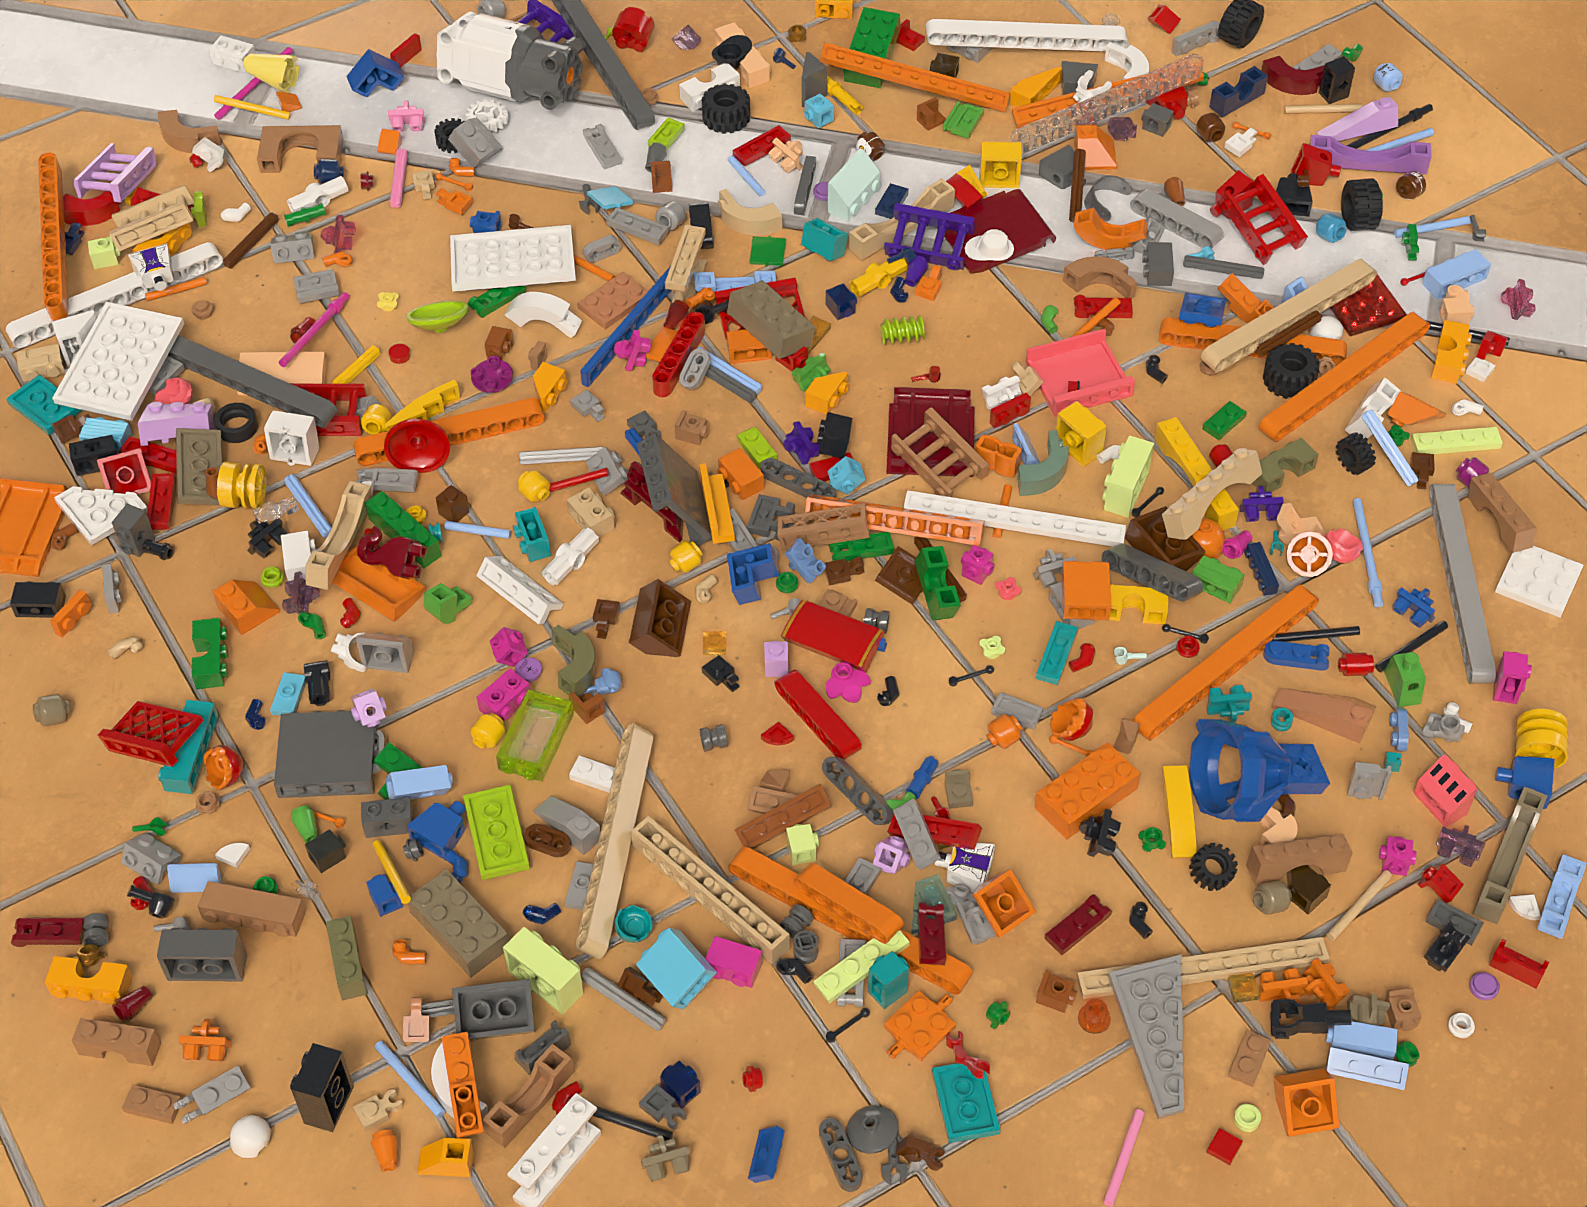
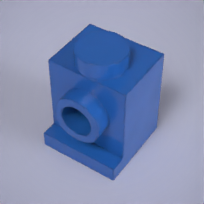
M477 211L476 215L470 218V227L473 229V233L500 231L502 227L500 211H496V213Z
M385 874L376 875L366 882L369 895L380 917L403 907L391 882L387 881Z

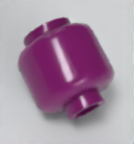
M1476 457L1466 458L1456 469V472H1458L1457 479L1469 488L1471 478L1489 473V467Z

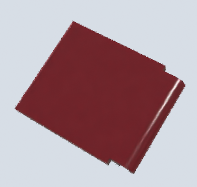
M1020 189L1007 193L1002 191L982 199L968 211L963 207L950 212L975 218L974 233L965 234L960 257H964L965 267L970 274L984 272L1042 248V246L1045 247L1046 240L1049 238L1053 243L1056 241L1055 234ZM948 229L945 231L944 237L953 249L958 232ZM991 229L1004 232L1014 247L1013 254L1008 259L1002 261L973 260L965 253L966 243L970 239L982 236Z
M894 387V403H889L886 474L919 475L901 456H897L892 451V435L896 434L901 440L911 435L924 425L925 411L931 407L974 449L975 406H970L971 390ZM929 431L910 445L909 448L917 455L939 438L934 432ZM943 446L923 462L932 469L950 456L953 451L948 446ZM957 460L937 476L955 477L965 470L967 465L962 460Z

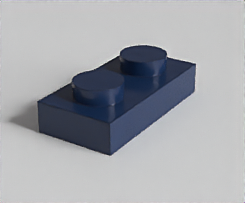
M890 183L875 208V215L889 219L894 218L895 203H904L908 196L909 188Z

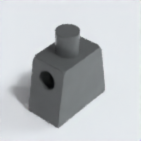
M1062 61V95L1077 92L1075 90L1078 87V80L1088 70L1093 71V76L1088 82L1087 89L1094 87L1098 64Z
M1067 145L1041 159L1039 176L1060 189L1070 187L1072 185L1075 152L1072 147Z

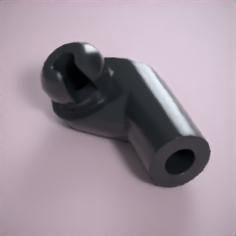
M785 958L780 959L776 963V969L782 975H797L804 984L809 983L813 979V974L799 959Z

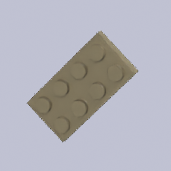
M176 428L177 503L220 505L218 499H214L206 493L205 471L209 467H216L219 471L222 465L221 430Z

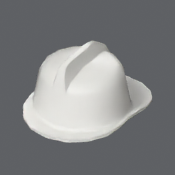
M991 229L982 236L970 239L965 246V253L973 260L1002 261L1008 259L1014 251L1013 244L1008 239V236L997 229Z

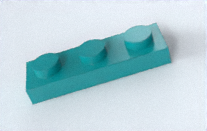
M1056 621L1036 673L1037 680L1055 685L1059 684L1075 641L1078 627Z

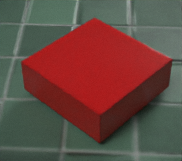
M1219 1128L1206 1153L1231 1165L1243 1141Z

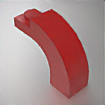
M104 191L99 196L90 199H79L66 193L63 196L64 223L72 225L75 222L82 226H91L112 219V214L120 212L119 204L122 202H114L111 191Z

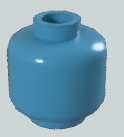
M1332 213L1324 214L1316 224L1317 235L1332 243L1341 240L1347 231L1346 222Z

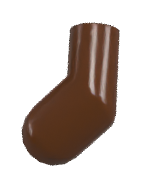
M1281 794L1277 801L1282 805V809L1279 810L1282 818L1284 819L1290 814L1294 817L1296 810L1295 802L1288 794Z

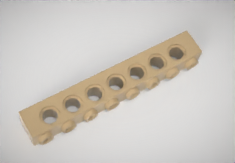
M647 816L631 830L632 846L749 946L762 950V957L773 965L790 949L788 932L652 818Z

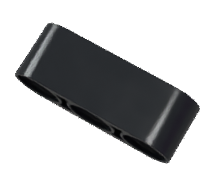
M709 202L690 203V226L703 227L706 231L701 249H713Z

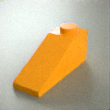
M1056 67L1022 79L1010 90V105L1019 107L1043 101L1061 83L1062 67Z

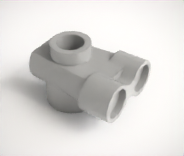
M1431 712L1428 722L1423 729V736L1432 739L1435 737L1443 738L1447 742H1460L1465 726L1461 725L1459 718L1454 715L1443 717L1441 714Z

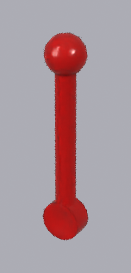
M1425 272L1408 279L1402 278L1400 283L1402 286H1406L1409 282L1424 277Z

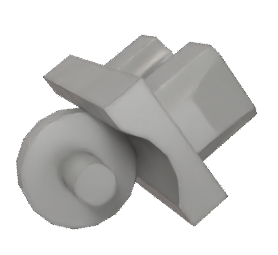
M1052 549L1046 550L1045 558L1040 559V564L1043 566L1036 568L1037 572L1033 573L1034 579H1039L1044 589L1049 588L1050 585L1057 583L1054 575L1062 574L1063 561H1076L1075 556L1063 559L1061 553L1054 554Z
M975 898L956 903V909L971 944L978 945L986 942L987 939L995 937L994 930Z

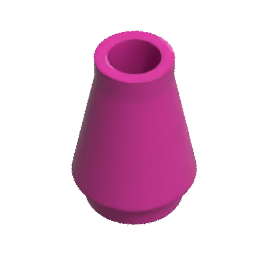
M1244 530L1226 539L1222 550L1224 555L1230 559L1239 558L1246 549L1247 544L1253 539L1251 533Z

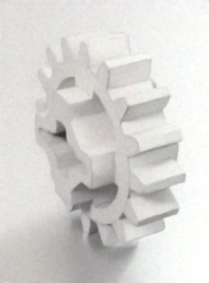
M486 99L483 102L476 101L477 105L471 104V109L466 110V120L477 117L489 132L494 131L496 133L497 128L503 129V124H507L508 113L506 106H501L500 101L497 103L494 102V99L490 102H487Z

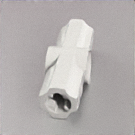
M342 176L322 185L311 183L307 186L305 192L286 200L291 213L301 210L302 207L308 208L323 203V206L326 207L330 199L348 192V187Z
M583 529L569 544L563 543L558 548L556 557L542 571V576L549 584L553 586L555 584L558 585L572 569L576 571L583 565L586 555L599 542V537L592 529Z

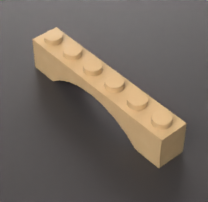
M940 179L928 186L911 206L946 212L954 207L955 189L944 179ZM894 217L881 223H864L849 232V249L863 260L884 248L885 242L893 243L898 220ZM906 223L903 236L917 229L918 224Z
M1246 448L1235 450L1216 469L1209 472L1203 480L1196 483L1190 491L1183 494V497L1170 505V508L1162 513L1168 537L1187 540L1199 529L1208 506L1221 490L1235 483L1251 484L1262 475L1257 451L1247 450Z
M349 481L342 495L337 516L328 537L320 548L312 551L305 565L306 585L329 589L367 514L365 502L371 499V485Z

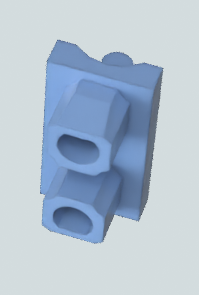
M801 538L796 539L793 546L784 553L790 560L788 566L791 570L796 569L807 583H812L826 568L823 561L817 560L813 555V548L810 544H805Z

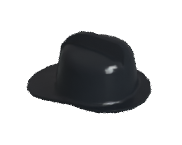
M734 35L715 47L711 55L716 60L718 66L725 63L729 64L733 69H737L742 58L752 49V42L744 35Z

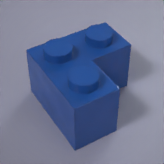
M368 49L346 77L352 91L368 97L378 84L394 91L403 80L404 75L397 62Z
M770 543L727 554L732 592L739 605L761 600L758 581L780 576L777 556Z

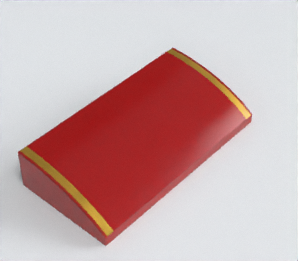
M803 599L792 613L781 637L786 642L834 661L848 663L852 668L866 673L885 631Z

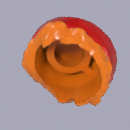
M1074 698L1064 702L1062 705H1058V711L1052 712L1050 729L1056 737L1073 741L1086 736L1092 728L1093 709L1083 698Z
M226 745L215 746L207 750L203 755V762L207 770L206 781L211 782L210 785L217 788L218 791L235 784L244 769L243 759L235 750Z

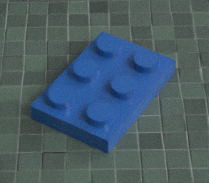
M1185 292L1179 319L1189 324L1200 322L1209 327L1221 326L1226 298Z

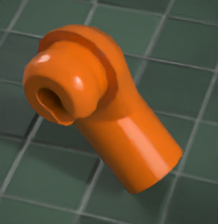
M451 158L449 160V169L455 175L475 176V167H463L460 165L459 158Z
M341 251L322 257L325 267L333 264L348 267L352 264V257Z
M397 939L393 942V954L402 964H426V952H412L406 946L407 942L404 939Z

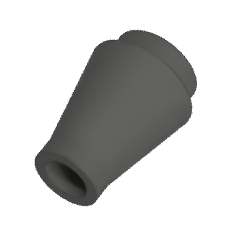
M653 143L649 146L645 169L648 172H651V162L663 161L666 157V147L663 144Z

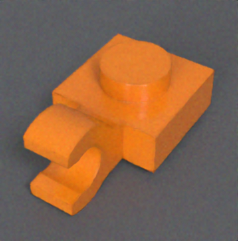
M440 188L436 192V195L440 196L437 200L439 204L445 205V208L460 215L473 203L472 197L457 190L450 193Z
M934 264L929 277L922 276L915 289L916 296L931 301L935 300L942 287V281H939L942 276L940 274L941 266Z

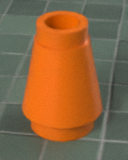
M381 1130L374 1133L371 1145L381 1170L387 1172L396 1169L397 1136L393 1134V1130Z

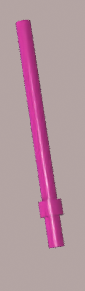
M287 47L281 54L277 55H291L293 50ZM254 77L232 99L241 101L262 81ZM224 105L214 114L215 118L220 120L233 107Z
M343 292L338 299H334L328 305V309L279 360L281 367H286L329 319L343 309V304L350 298L348 293Z

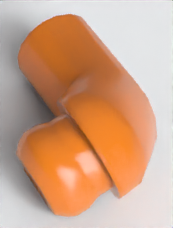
M705 287L686 299L685 305L688 309H691L702 301H712L715 298V292L711 288Z
M265 433L257 436L253 445L255 453L264 454L268 448Z

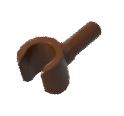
M1307 169L1303 171V175L1298 176V187H1309L1310 175H1308Z
M510 214L508 226L511 230L534 228L520 222L519 215Z

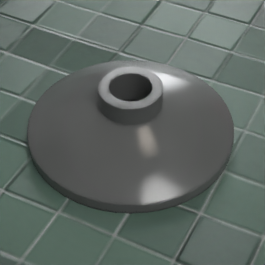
M868 1106L858 1110L850 1118L846 1133L849 1143L853 1148L862 1153L874 1154L886 1150L893 1144L897 1138L899 1126L895 1115L889 1109L882 1106ZM875 1123L872 1127H867L869 1124Z

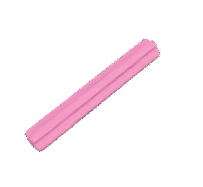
M399 148L396 151L390 196V206L392 208H399L402 202L408 156L405 148Z

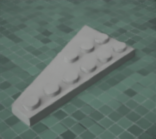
M1182 954L1109 972L1108 974L1158 1119L1180 1114L1184 1111L1183 1013L1181 1000Z

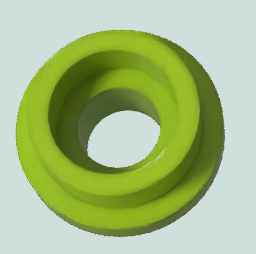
M267 567L261 575V582L267 588L278 587L284 580L283 573L276 567Z

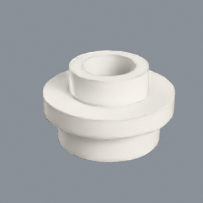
M1465 1013L1453 1015L1448 1022L1449 1031L1458 1038L1470 1037L1475 1029L1473 1019ZM1457 1025H1462L1465 1029H1461Z

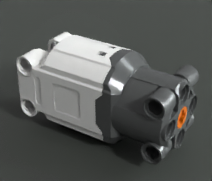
M467 12L457 20L456 25H449L437 34V77L443 83H450L454 79H459L461 84L468 90L515 102H522L531 96L540 97L541 105L547 110H552L560 103L570 102L573 93L581 87L580 74L583 64L578 54L582 51L583 45L576 37H571L561 44L545 40L540 31L534 26L486 14L477 15L474 12Z

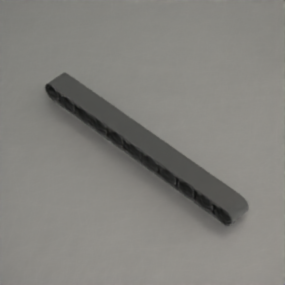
M551 0L573 35L582 42L584 52L633 128L637 130L655 124V116L652 109L581 0Z
M179 335L167 355L183 363L184 368L284 412L312 416L318 427L325 428L338 413L337 407L327 399Z

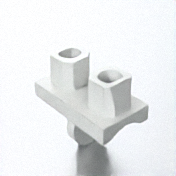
M1004 377L994 386L987 385L982 387V395L986 401L987 409L991 410L1021 395L1019 377Z

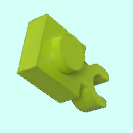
M196 191L194 192L195 202L194 207H191L193 219L197 220L198 227L207 226L203 192Z

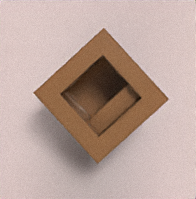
M682 410L675 423V439L700 446L703 438H706L709 433L707 419L687 414L686 410Z
M1413 988L1388 991L1385 1002H1390V1008L1386 1012L1393 1029L1410 1031L1419 1025L1421 1014L1414 997L1415 992Z

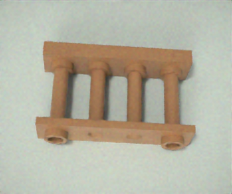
M932 407L925 411L924 425L904 440H901L896 434L892 435V451L897 456H901L928 483L936 495L952 497V489L971 475H977L981 480L988 476L989 464ZM929 431L934 432L939 439L917 455L909 448L910 445ZM948 446L953 453L932 469L923 462L941 447ZM957 460H962L967 465V468L946 484L937 476Z

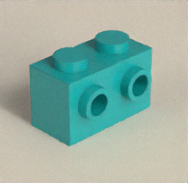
M816 218L805 222L801 245L808 248L811 252L820 254L824 259L833 261L844 256L848 234Z
M536 507L516 512V525H513V530L516 538L521 539L519 545L522 554H527L529 562L551 556L549 539Z
M891 951L886 956H879L869 968L868 993L884 1010L908 991L909 965L906 960L901 956L898 957Z

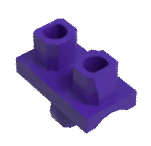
M796 421L793 423L794 428L792 432L785 436L786 439L783 442V446L786 451L796 453L802 464H808L811 457L819 456L820 444H816V442L811 443L813 439L811 427L803 428L800 421Z
M1257 486L1256 492H1250L1249 499H1243L1242 505L1239 508L1240 512H1244L1246 522L1258 521L1260 518L1259 511H1266L1268 521H1277V516L1284 501L1283 497H1272L1271 491L1264 492L1263 486Z

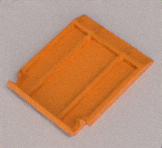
M0 478V573L39 577L51 548L53 533L58 531L65 514L54 499V497L67 490L65 485Z

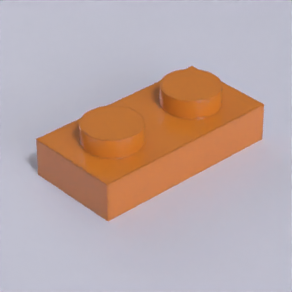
M79 589L50 620L56 635L63 638L68 631L74 628L83 615L88 613L92 605L86 592Z

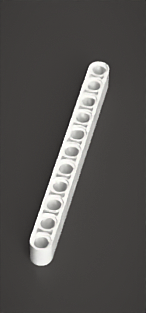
M932 19L925 25L927 40L931 45L1106 51V46L1109 42L1125 49L1129 46L1126 29L1122 26Z
M207 242L172 256L174 280L166 283L167 287L218 268L222 264L223 258L214 244ZM132 272L69 298V313L67 317L94 310L97 318L106 302L126 306L146 298L145 293L155 291L156 289L154 287L145 288L135 272ZM46 308L12 321L6 326V333L16 348H24L56 335L52 324L53 321L50 319Z

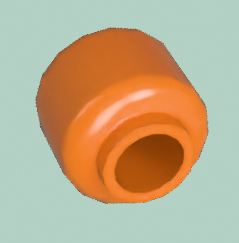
M1001 714L988 724L989 733L986 736L993 746L998 744L999 747L1006 749L1021 738L1020 732L1023 729L1013 715Z

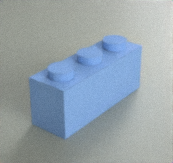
M1477 249L1464 252L1460 256L1429 267L1425 272L1422 284L1438 300L1446 296L1450 285H1458L1464 289L1487 279L1491 263Z

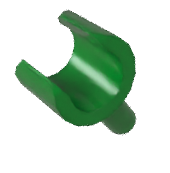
M156 817L150 824L133 826L132 831L152 830L158 836H163L166 832L162 828L168 826V824L159 817Z

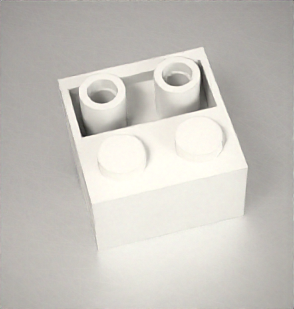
M94 310L52 322L67 367L71 366L96 321Z

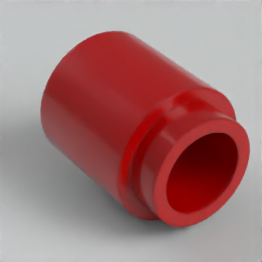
M1218 444L1212 448L1209 458L1217 468L1233 452L1228 445Z
M1366 652L1343 653L1342 658L1338 659L1339 672H1342L1344 676H1367L1368 673H1373L1374 671L1373 655H1367Z

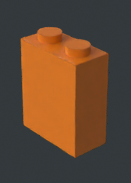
M1063 561L1061 574L1063 619L1109 620L1111 612L1109 562Z

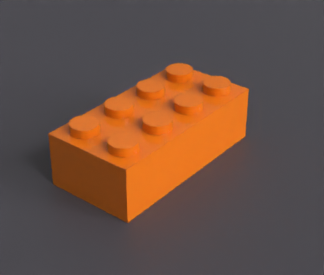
M1107 742L1036 793L1035 809L1068 840L1080 831L1079 826L1082 821L1088 820L1091 816L1095 818L1101 816L1106 808H1112L1138 789L1141 773Z

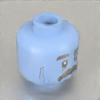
M1385 63L1376 68L1374 82L1383 91L1390 92L1401 85L1403 74L1395 65Z

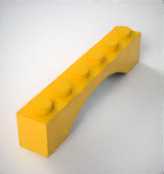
M1177 417L1157 423L1155 442L1165 456L1172 458L1181 466L1194 487L1196 483L1203 480L1212 471L1211 467ZM1224 488L1212 500L1204 515L1206 518L1213 519L1219 523L1221 528L1226 530L1236 526L1239 509Z

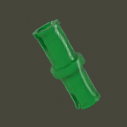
M323 203L308 208L302 207L299 211L284 214L287 226L290 227L294 224L304 221L308 223L310 219L325 216L326 212Z

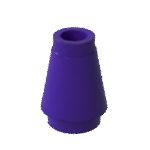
M916 255V258L909 261L904 280L906 285L916 286V283L927 271L928 262L924 257Z

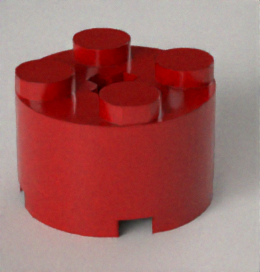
M636 7L625 8L624 11L619 13L612 29V36L616 41V46L621 49L631 48L637 52H643L654 30V20L651 16L648 18L642 9Z

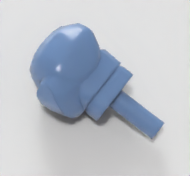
M610 668L602 669L601 676L595 679L596 685L590 686L584 692V695L597 691L600 695L619 691L622 686L620 674L618 671L611 670Z

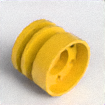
M223 462L217 480V496L220 506L238 508L240 503H242L244 509H249L250 507L252 509H261L267 488L264 465L255 464L253 466L252 463H246L243 468L239 462Z
M1532 709L1521 714L1516 722V757L1555 759L1554 769L1564 765L1568 759L1567 718L1561 713L1550 709Z

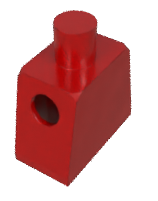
M1184 86L1144 96V101L1149 106L1154 103L1174 111L1173 116L1176 119H1181L1185 115L1188 95Z
M1306 143L1302 144L1291 168V173L1303 175V171L1307 169L1308 175H1310L1309 185L1322 186L1328 176L1338 178L1341 172V166L1332 164L1331 152Z
M1238 170L1217 189L1215 204L1210 207L1211 214L1214 217L1222 214L1227 219H1230L1219 203L1222 195L1227 190H1229L1233 197L1252 189L1253 180ZM1253 197L1238 204L1243 211L1253 205Z

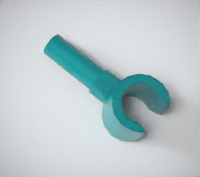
M1277 530L1273 531V543L1271 544L1269 554L1272 555L1273 550L1278 549L1280 556H1282L1284 545L1279 542V531Z

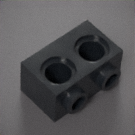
M113 435L69 443L70 459L77 476L100 472L98 459L119 454Z

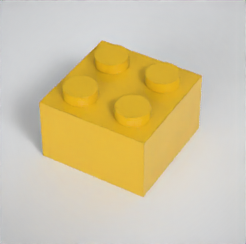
M981 142L979 178L983 188H1019L1022 162L1021 142Z
M1076 401L1057 415L1056 430L1058 438L1062 439L1063 446L1069 447L1068 454L1083 467L1096 460L1097 454L1104 449L1107 426L1102 420L1096 418L1088 408L1083 407Z

